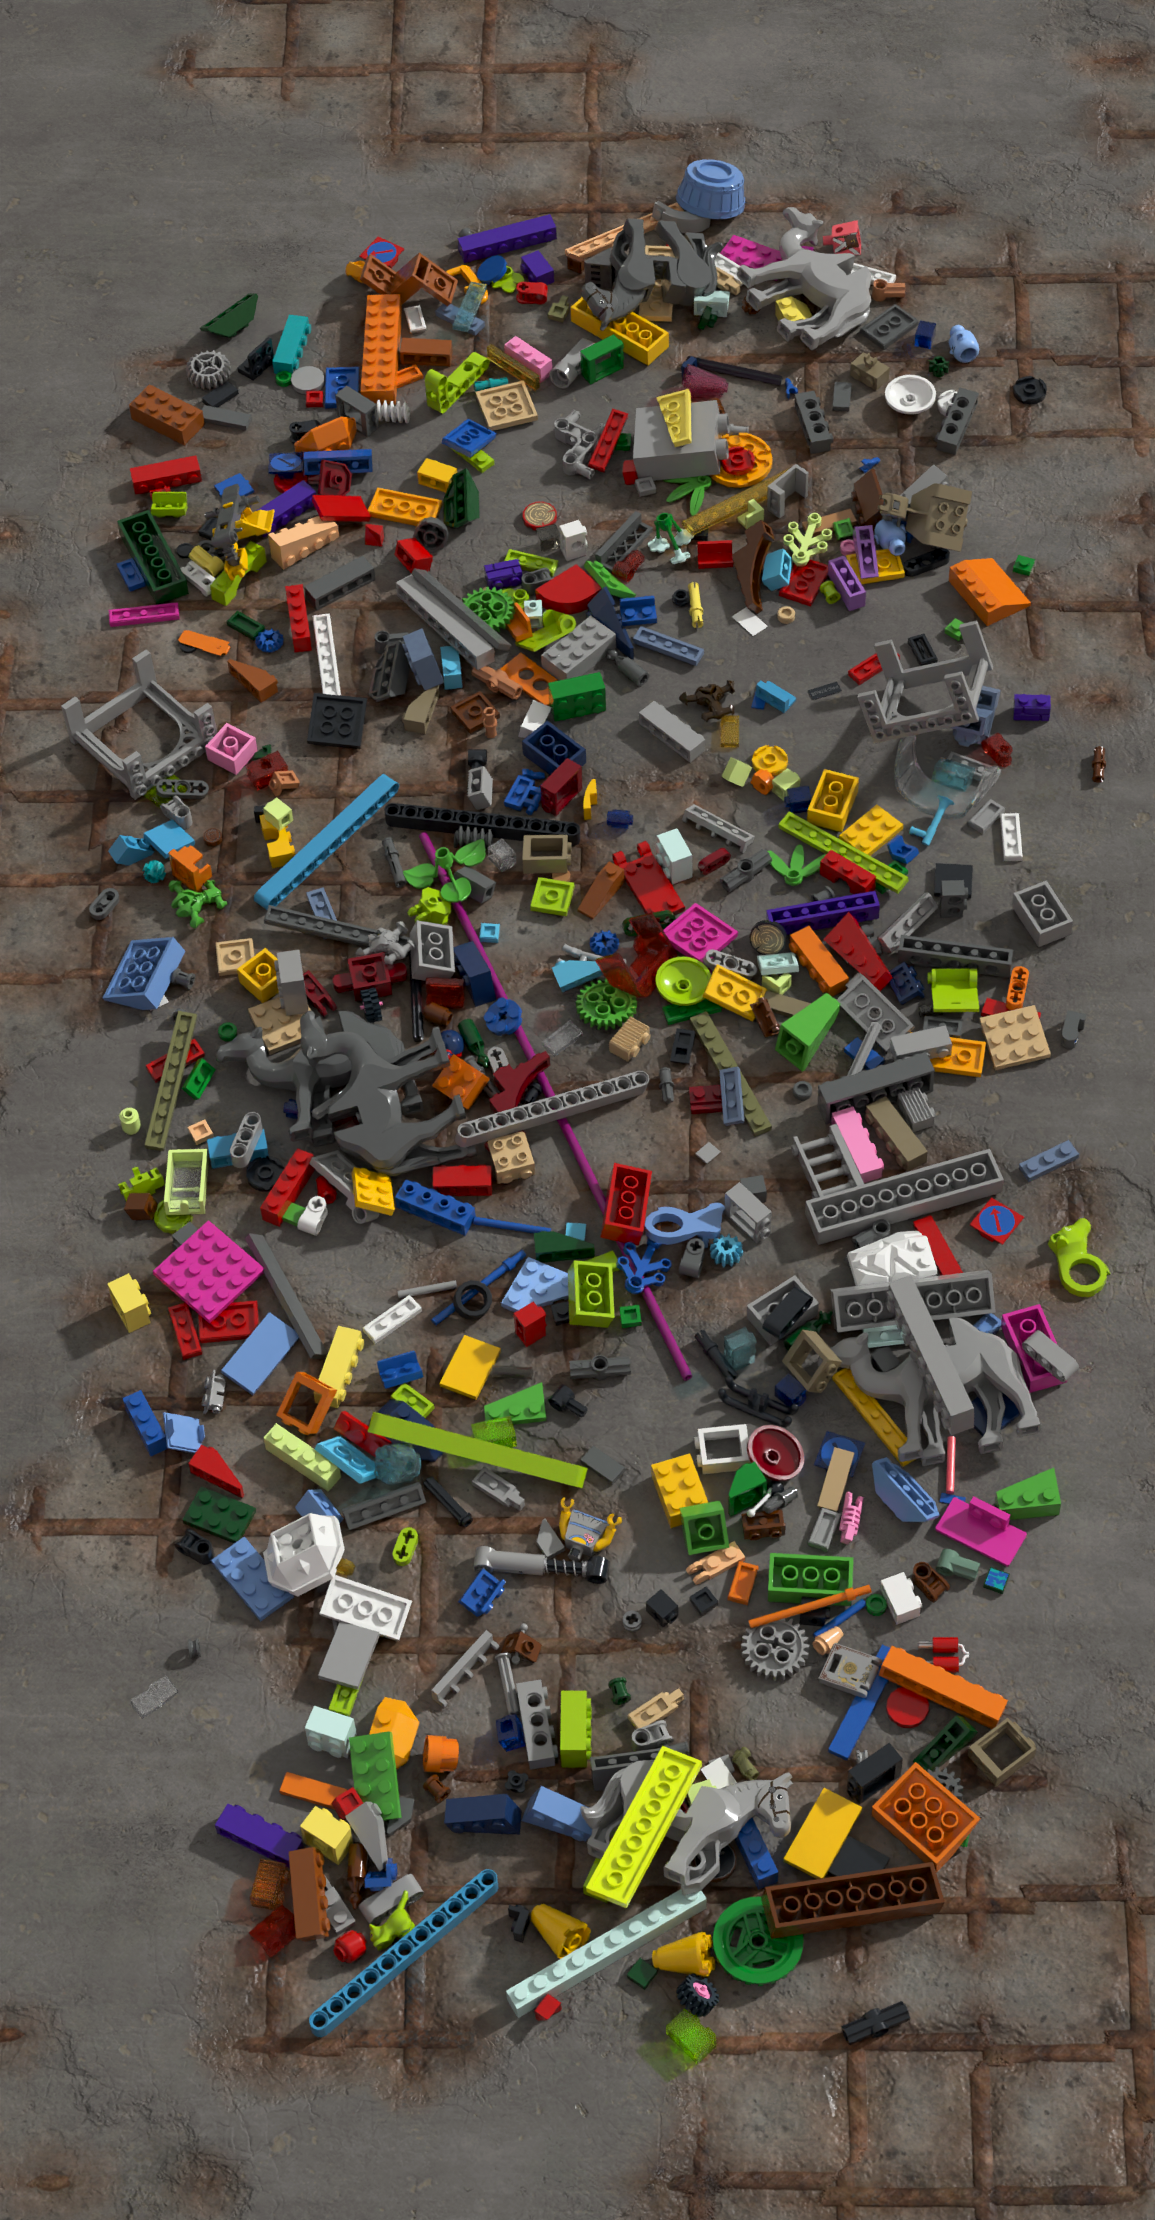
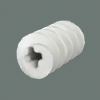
M380 400L377 401L379 421H383L385 418L386 422H389L390 419L392 422H396L398 418L399 423H402L403 420L409 423L410 407H407L406 402L401 406L400 401H398L396 406H394L393 401L390 402V405H387L386 400H384L383 405H381Z

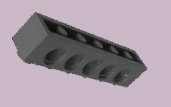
M901 935L898 963L905 962L909 965L939 969L977 968V974L1010 978L1013 950Z

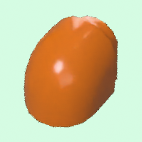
M760 769L754 773L750 783L757 791L766 795L773 789L772 780L774 778L768 770Z

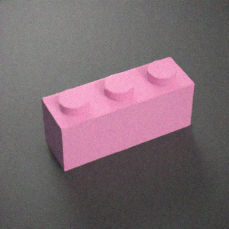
M517 336L504 344L505 359L540 383L550 376L549 374L552 370V360Z

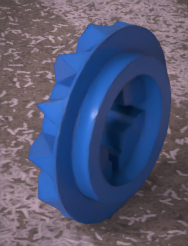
M272 628L269 631L264 629V632H259L258 636L255 637L256 646L264 652H274L281 648L284 642L283 635L280 634L279 630L274 631Z
M601 930L599 933L595 932L593 937H590V948L597 955L609 956L619 948V939L616 933L613 934L610 930L608 932ZM603 939L607 942L606 947L602 943Z

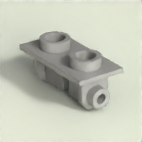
M215 1370L212 1371L209 1377H206L204 1382L206 1394H204L202 1399V1406H204L203 1414H206L208 1410L218 1414L223 1408L224 1396L217 1395V1393L224 1394L226 1380L223 1375L215 1376Z

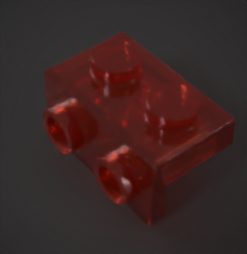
M426 978V1006L433 1002L443 1007H464V979Z
M283 1905L275 1909L249 1932L251 1938L264 1949L270 1958L296 1937L294 1914Z

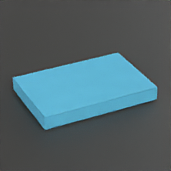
M341 1436L317 1443L315 1447L317 1452L359 1484L380 1477L385 1471Z

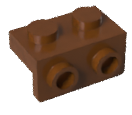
M775 1510L769 1514L765 1511L755 1512L754 1517H749L747 1513L741 1514L744 1540L785 1536L786 1526L782 1510Z

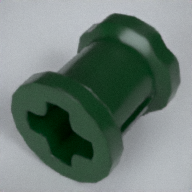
M624 1677L614 1678L608 1683V1687L612 1689V1701L615 1705H622L631 1700V1695L626 1689L627 1681Z

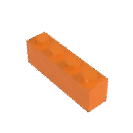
M810 926L790 935L789 948L791 952L798 956L801 965L808 969L810 977L818 982L819 988L823 993H828L833 997L847 990L845 984L849 982V977Z

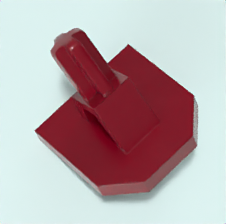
M321 460L320 475H309L307 480L310 485H319L318 494L345 496L350 492L352 474L346 464Z

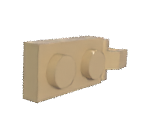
M716 267V287L723 291H729L734 295L740 293V284L736 283L737 281L734 279V276Z
M679 1688L671 1694L661 1692L628 1714V1719L635 1729L662 1720L678 1708L677 1704L684 1700V1694Z

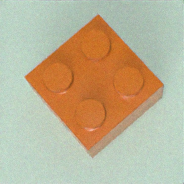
M453 1054L449 1060L450 1066L442 1070L432 1086L451 1099L455 1095L460 1094L463 1107L469 1110L490 1078Z

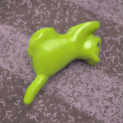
M406 1890L402 1894L397 1909L392 1912L382 1926L369 1925L371 1930L370 1940L374 1943V1947H377L378 1951L390 1946L396 1937L403 1938L415 1928V1924L404 1909L408 1900V1891Z

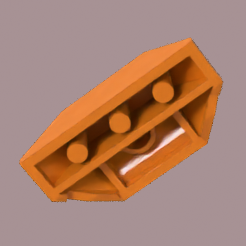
M339 417L309 430L299 441L294 443L295 455L304 459V452L350 449L357 432L355 419Z

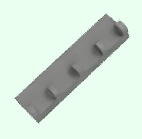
M695 804L685 809L682 821L685 823L688 819L696 822V829L698 830L702 826L711 830V837L713 838L717 834L726 838V845L731 846L732 843L741 846V853H745L747 846L753 843L755 837Z
M929 892L924 893L878 938L882 944L881 951L883 953H892L899 946L901 935L910 936L938 908Z
M486 1630L431 1690L432 1699L442 1707L447 1706L448 1703L443 1698L451 1690L456 1694L460 1691L456 1684L464 1675L469 1679L474 1676L470 1671L478 1660L483 1664L486 1663L487 1659L483 1656L490 1647L494 1650L499 1648V1645L493 1641L491 1633Z

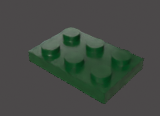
M201 1486L183 1518V1523L231 1543H236L242 1539L256 1513V1508Z

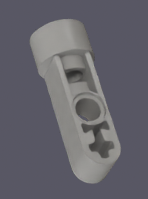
M582 338L557 363L549 374L554 385L565 389L576 379L581 372L580 351L595 344V342Z

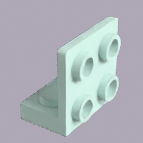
M715 290L713 294L706 297L695 296L694 315L701 316L705 307L709 306L712 308L711 314H715L718 317H727L730 292Z

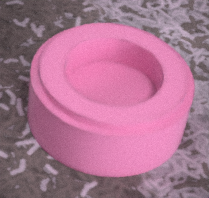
M848 539L841 543V554L844 556L856 554L854 540Z

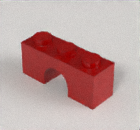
M830 850L820 861V875L833 883L842 878L848 883L850 893L853 895L875 890L876 876L835 851Z

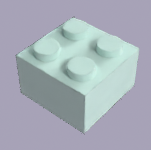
M676 828L657 835V843L655 844L657 855H655V858L659 865H662L663 872L670 882L675 884L692 878V854L678 829Z
M314 1706L305 1726L308 1746L313 1750H324L334 1757L341 1758L342 1756L348 1758L350 1754L349 1737L357 1736L354 1718Z

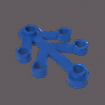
M649 1238L646 1240L648 1247L642 1260H640L635 1250L636 1246L634 1243L627 1242L623 1247L624 1254L630 1256L637 1270L635 1275L629 1267L628 1258L621 1256L616 1263L617 1268L623 1270L627 1278L625 1281L626 1290L632 1294L641 1293L645 1286L653 1284L655 1286H662L665 1281V1276L662 1273H656L648 1278L642 1279L645 1273L657 1270L668 1272L672 1266L671 1261L667 1258L649 1264L655 1249L660 1248L662 1245L654 1243Z

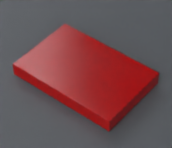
M312 496L311 500L322 521H370L371 516L361 496Z
M809 559L805 566L794 565L791 570L789 585L780 589L779 596L811 607L820 591L821 584L828 577V565Z
M257 1300L231 1303L210 1323L198 1314L200 1343L247 1339L259 1325Z

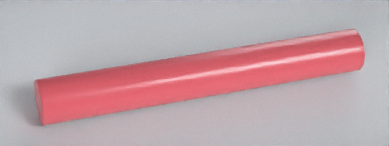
M953 1436L947 1438V1494H954L956 1438Z

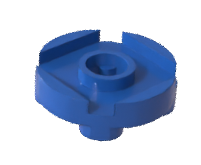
M501 997L489 1007L484 1015V1020L488 1029L497 1036L510 1035L522 1023V1010L513 1000ZM506 1014V1020L502 1019L500 1021L501 1016Z

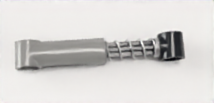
M480 1546L475 1551L473 1569L476 1572L484 1568L489 1573L496 1571L543 1576L545 1572L548 1574L555 1572L557 1575L565 1573L567 1576L575 1574L576 1577L578 1575L586 1577L590 1583L604 1584L607 1581L609 1561L600 1556L590 1557L585 1562L583 1560L581 1562H574V1560L570 1562L564 1559L559 1561L555 1560V1558L548 1560L547 1557L545 1558V1555L496 1551L488 1546Z

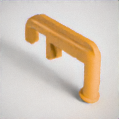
M461 265L446 271L451 276L461 273L469 286L464 287L465 294L474 291L479 294L480 297L475 298L474 304L478 306L487 301V289L469 266Z

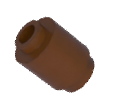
M433 1002L427 1005L423 1012L425 1020L439 1026H448L453 1017V1013L448 1008Z

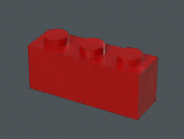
M442 1165L433 1167V1189L445 1196H492L491 1166Z

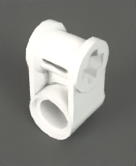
M315 1196L310 1199L298 1221V1230L315 1236L319 1234L322 1224L328 1215L324 1198Z

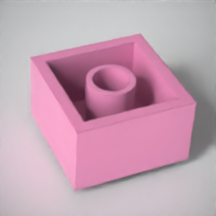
M228 723L205 746L207 760L235 775L240 772L254 756V753L257 752L256 738Z

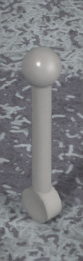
M523 1623L520 1625V1630L525 1633L528 1626ZM517 1652L512 1657L514 1665L520 1663L519 1653Z

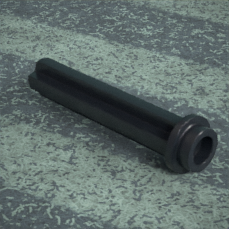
M427 1477L423 1482L424 1486L455 1517L459 1526L464 1528L469 1526L473 1521L472 1514L467 1513L433 1477Z

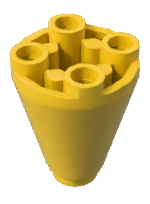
M698 1932L658 1947L657 1950L652 1952L654 1968L690 1975L695 1973L696 1976L709 1977L711 1970H715V1959L711 1957L710 1948L713 1946L712 1936L706 1935L705 1932Z

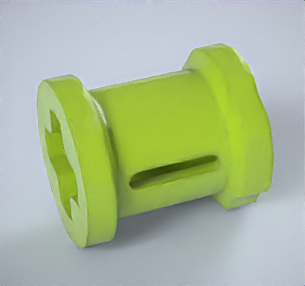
M833 581L822 583L819 589L826 596V602L829 604H834L841 598L840 593L834 588L835 584Z

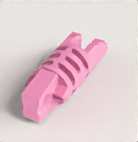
M846 1492L839 1527V1530L842 1531L840 1542L846 1545L852 1542L853 1536L857 1535L864 1497L858 1496L855 1506L851 1505L853 1495L850 1492Z

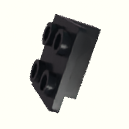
M267 337L248 354L247 359L237 367L238 373L253 381L273 364L272 338Z

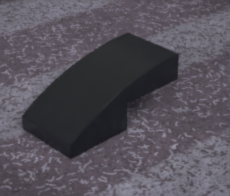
M676 1028L670 1062L689 1065L695 1031Z

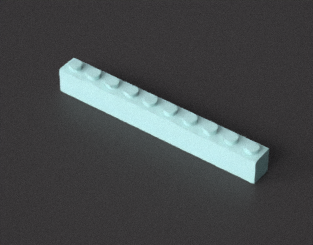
M678 1890L506 1990L507 2001L516 2016L520 2018L537 2008L546 1994L556 1997L707 1909V1898L702 1891L684 1896L682 1895V1890Z

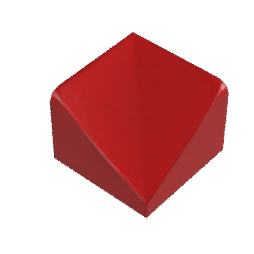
M626 460L623 462L622 471L625 484H635L638 475L634 460Z
M366 524L365 545L382 547L384 540L383 526Z
M546 1994L535 2009L536 2019L538 2021H546L553 2014L562 2010L561 2002Z

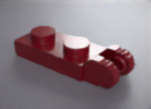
M309 970L303 973L306 997L314 1008L316 1007L323 1017L327 1015V1011L321 1003L326 1001L331 1010H336L335 1002Z

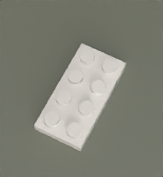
M335 1575L331 1579L319 1615L379 1632L380 1636L399 1641L412 1601Z

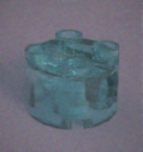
M402 1442L378 1447L375 1452V1477L388 1485L414 1481V1477H418L421 1469V1458L419 1453H415L414 1449L416 1448L414 1445Z

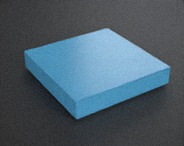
M173 819L145 832L143 836L165 859L169 858L168 853L172 849L178 852L184 846L195 845V840Z

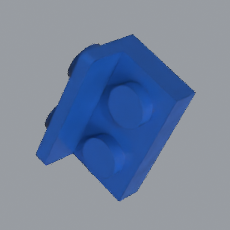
M643 596L620 599L622 625L632 626L657 623L655 597Z
M415 1351L377 1361L380 1379L385 1389L424 1377Z

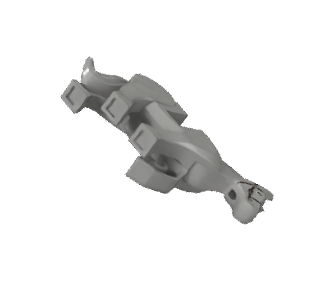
M647 1760L636 1761L628 1765L627 1768L619 1770L610 1779L602 1797L594 1806L589 1808L580 1807L582 1817L589 1827L592 1828V1835L587 1842L589 1855L602 1859L611 1838L615 1835L653 1762ZM785 1773L774 1780L744 1781L720 1789L702 1786L687 1813H684L679 1808L665 1835L679 1843L670 1860L663 1867L664 1877L680 1883L682 1895L684 1896L701 1891L720 1871V1850L738 1836L742 1827L754 1815L769 1825L770 1831L775 1837L787 1836L791 1831L787 1789L793 1784L790 1780L792 1775ZM697 1856L701 1861L697 1867L689 1866L691 1861Z

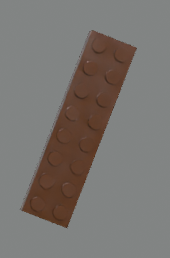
M933 1862L765 1887L761 1897L771 1939L940 1913L945 1903Z

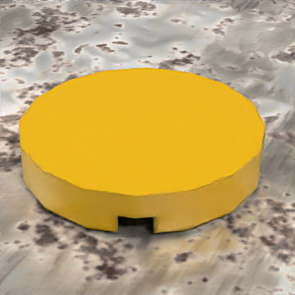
M769 745L758 748L753 754L752 766L756 772L760 769L768 770L775 777L787 768V754L778 746L769 747Z

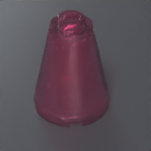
M687 364V367H685L682 384L684 390L689 389L691 398L723 396L724 392L727 393L728 383L725 378L691 364Z

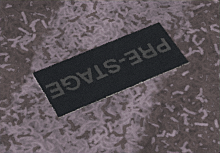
M836 681L808 691L812 699L815 700L841 692L842 690Z

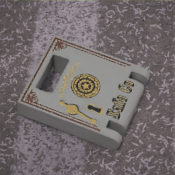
M834 1643L819 1676V1683L866 1698L868 1694L866 1690L870 1691L879 1671L878 1666L881 1665L882 1660ZM836 1658V1660L840 1661L835 1673L829 1672Z

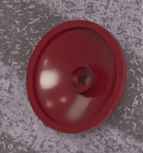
M764 1425L754 1430L747 1441L749 1460L751 1463L756 1462L765 1477L775 1481H788L796 1477L802 1470L804 1465L802 1446L788 1430L775 1425Z

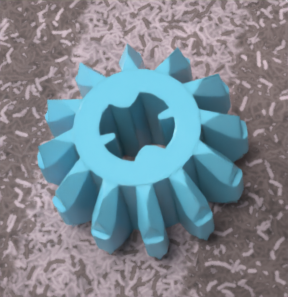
M721 1234L719 1239L714 1238L713 1244L710 1245L711 1259H715L716 1265L722 1263L723 1268L726 1264L732 1267L733 1262L739 1263L740 1257L743 1256L742 1243L738 1242L737 1236L731 1238L730 1234L727 1237Z

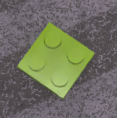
M538 877L530 906L531 911L567 916L575 888L574 883Z

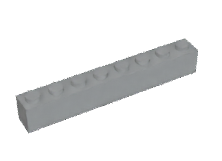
M412 574L396 582L397 596L474 668L479 670L495 661L494 647Z

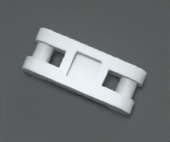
M192 560L187 563V566L180 568L185 578L197 587L204 596L207 597L211 594L210 585L215 580L213 576Z

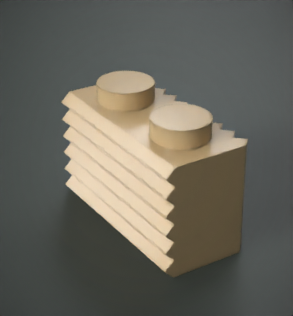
M629 1017L610 1040L609 1051L628 1062L632 1057L638 1055L642 1044L648 1043L651 1036L649 1026Z

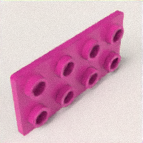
M974 1496L970 1504L954 1497L935 1528L937 1532L1006 1567L1010 1566L1027 1536L1026 1532L1009 1524L1010 1514Z

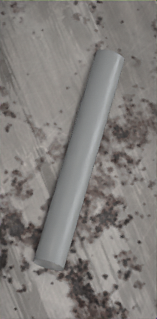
M455 1280L397 1292L400 1299L406 1298L408 1295L417 1296L455 1289L457 1284Z

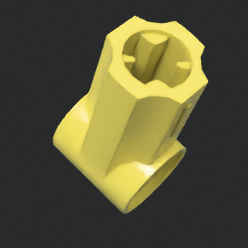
M199 545L195 546L189 554V558L213 577L224 568V563L217 556L212 557Z

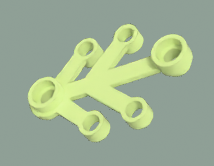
M811 513L808 516V528L805 537L798 530V523L790 522L788 524V531L793 535H785L783 543L792 551V560L797 566H805L810 557L827 551L828 545L824 541L832 538V531L830 529H823L821 535L812 538L814 530L821 526V516L818 513ZM794 537L801 544L800 550L794 544ZM817 544L816 548L808 550V547Z

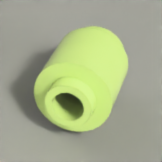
M134 1108L122 1110L119 1115L122 1130L129 1135L136 1134L141 1127L137 1110Z

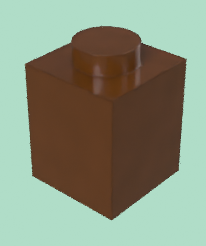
M129 1193L124 1210L132 1220H152L158 1203L150 1193Z

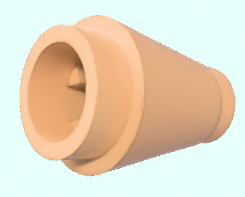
M835 1626L816 1636L815 1641H813L814 1649L821 1655L829 1654L834 1643H838L843 1637L842 1630Z

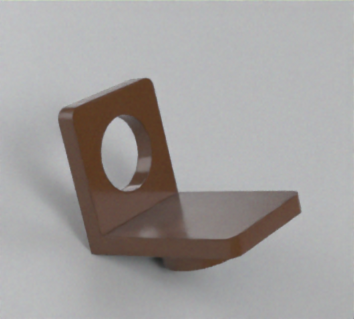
M522 1631L506 1636L501 1653L515 1651L534 1663L537 1661L542 1645ZM514 1639L512 1645L508 1648L510 1641Z

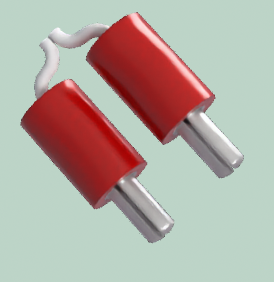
M933 1637L932 1641L918 1642L919 1649H933V1653H958V1647H961L962 1652L965 1654L961 1663H959V1657H933V1661H926L934 1666L942 1667L949 1673H959V1666H962L965 1663V1659L969 1658V1652L965 1651L962 1644H958V1637Z

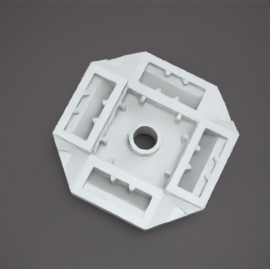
M309 1513L272 1532L268 1547L263 1552L268 1582L273 1587L298 1597L333 1579L337 1571L336 1567L345 1550L339 1520L335 1516Z

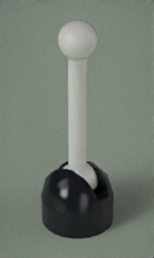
M772 1480L767 1485L766 1496L753 1509H749L747 1515L754 1517L755 1512L770 1496L773 1497L775 1493L784 1491L783 1485L779 1481Z

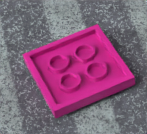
M697 903L693 904L659 934L660 939L686 957L694 958L702 963L707 951L712 949L721 951L738 937L737 930Z

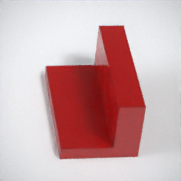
M732 540L697 542L698 569L733 567Z

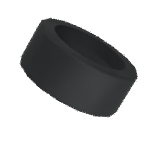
M470 1280L460 1285L453 1297V1305L456 1312L467 1320L482 1318L492 1304L490 1289L484 1283ZM475 1289L483 1295L484 1304L481 1309L469 1311L462 1305L461 1296L466 1290Z

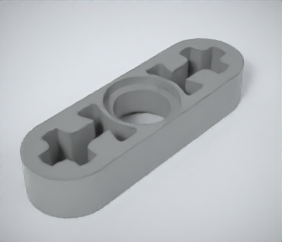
M709 950L703 957V963L707 968L714 970L716 964L748 980H751L757 972L754 963L717 950ZM725 962H732L734 964V968H728Z

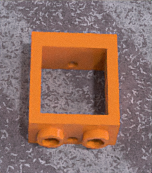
M296 1372L276 1416L282 1418L281 1422L286 1425H295L299 1428L298 1431L305 1435L318 1433L337 1389L305 1372ZM301 1384L322 1395L309 1425L288 1414Z

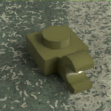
M562 295L559 303L552 304L547 314L548 319L564 322L569 312V303L567 302L569 297Z

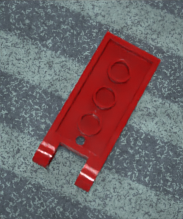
M647 841L637 844V850L641 858L627 863L622 851L612 854L614 864L624 869V879L645 914L670 910L674 915L685 911L683 902L652 854ZM649 919L651 924H654V920Z

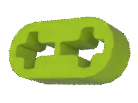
M410 1527L404 1528L398 1536L393 1550V1560L398 1566H406L412 1560L418 1543V1534L415 1529ZM412 1535V1538H410L408 1544H406L405 1537ZM403 1550H405L406 1556H403L402 1559H399V1555H401Z

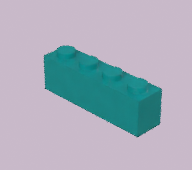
M289 314L272 361L274 374L280 371H288L293 374L298 369L299 358H302L303 347L307 344V335L311 333V324H309L308 317Z

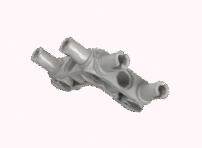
M572 410L566 418H559L554 422L555 438L573 446L563 456V471L566 475L580 474L591 479L595 470L587 467L585 464L591 459L605 424L600 423L594 431L586 429L575 423L581 415L578 411Z

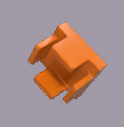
M191 845L189 847L184 846L178 852L172 849L168 853L172 875L179 881H182L192 891L202 892V885L212 877L210 865L206 864L202 869L194 865L203 858L202 853Z

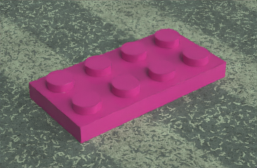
M736 235L731 237L720 253L740 266L746 265L753 269L764 267L773 262L783 261L780 251Z

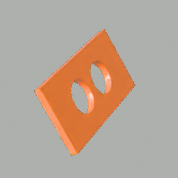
M519 653L500 668L508 675L509 679L520 684L525 693L537 702L549 706L548 687L545 690H536L533 684L540 680L547 683L559 680L522 653ZM523 670H530L534 673V676L531 679L524 680L519 677V673Z

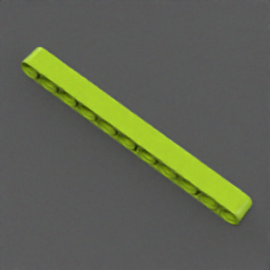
M376 1412L372 1413L368 1432L579 1488H583L588 1469L583 1466Z

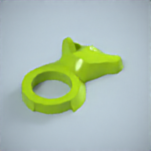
M1080 1218L1073 1225L1063 1227L1059 1232L1052 1234L1048 1242V1246L1057 1257L1059 1277L1062 1285L1069 1293L1078 1297L1095 1296L1106 1284L1107 1275H1111L1108 1267L1102 1260L1087 1253V1236L1091 1231V1224L1085 1218ZM1077 1264H1089L1098 1270L1100 1277L1094 1284L1080 1285L1071 1279L1069 1271Z

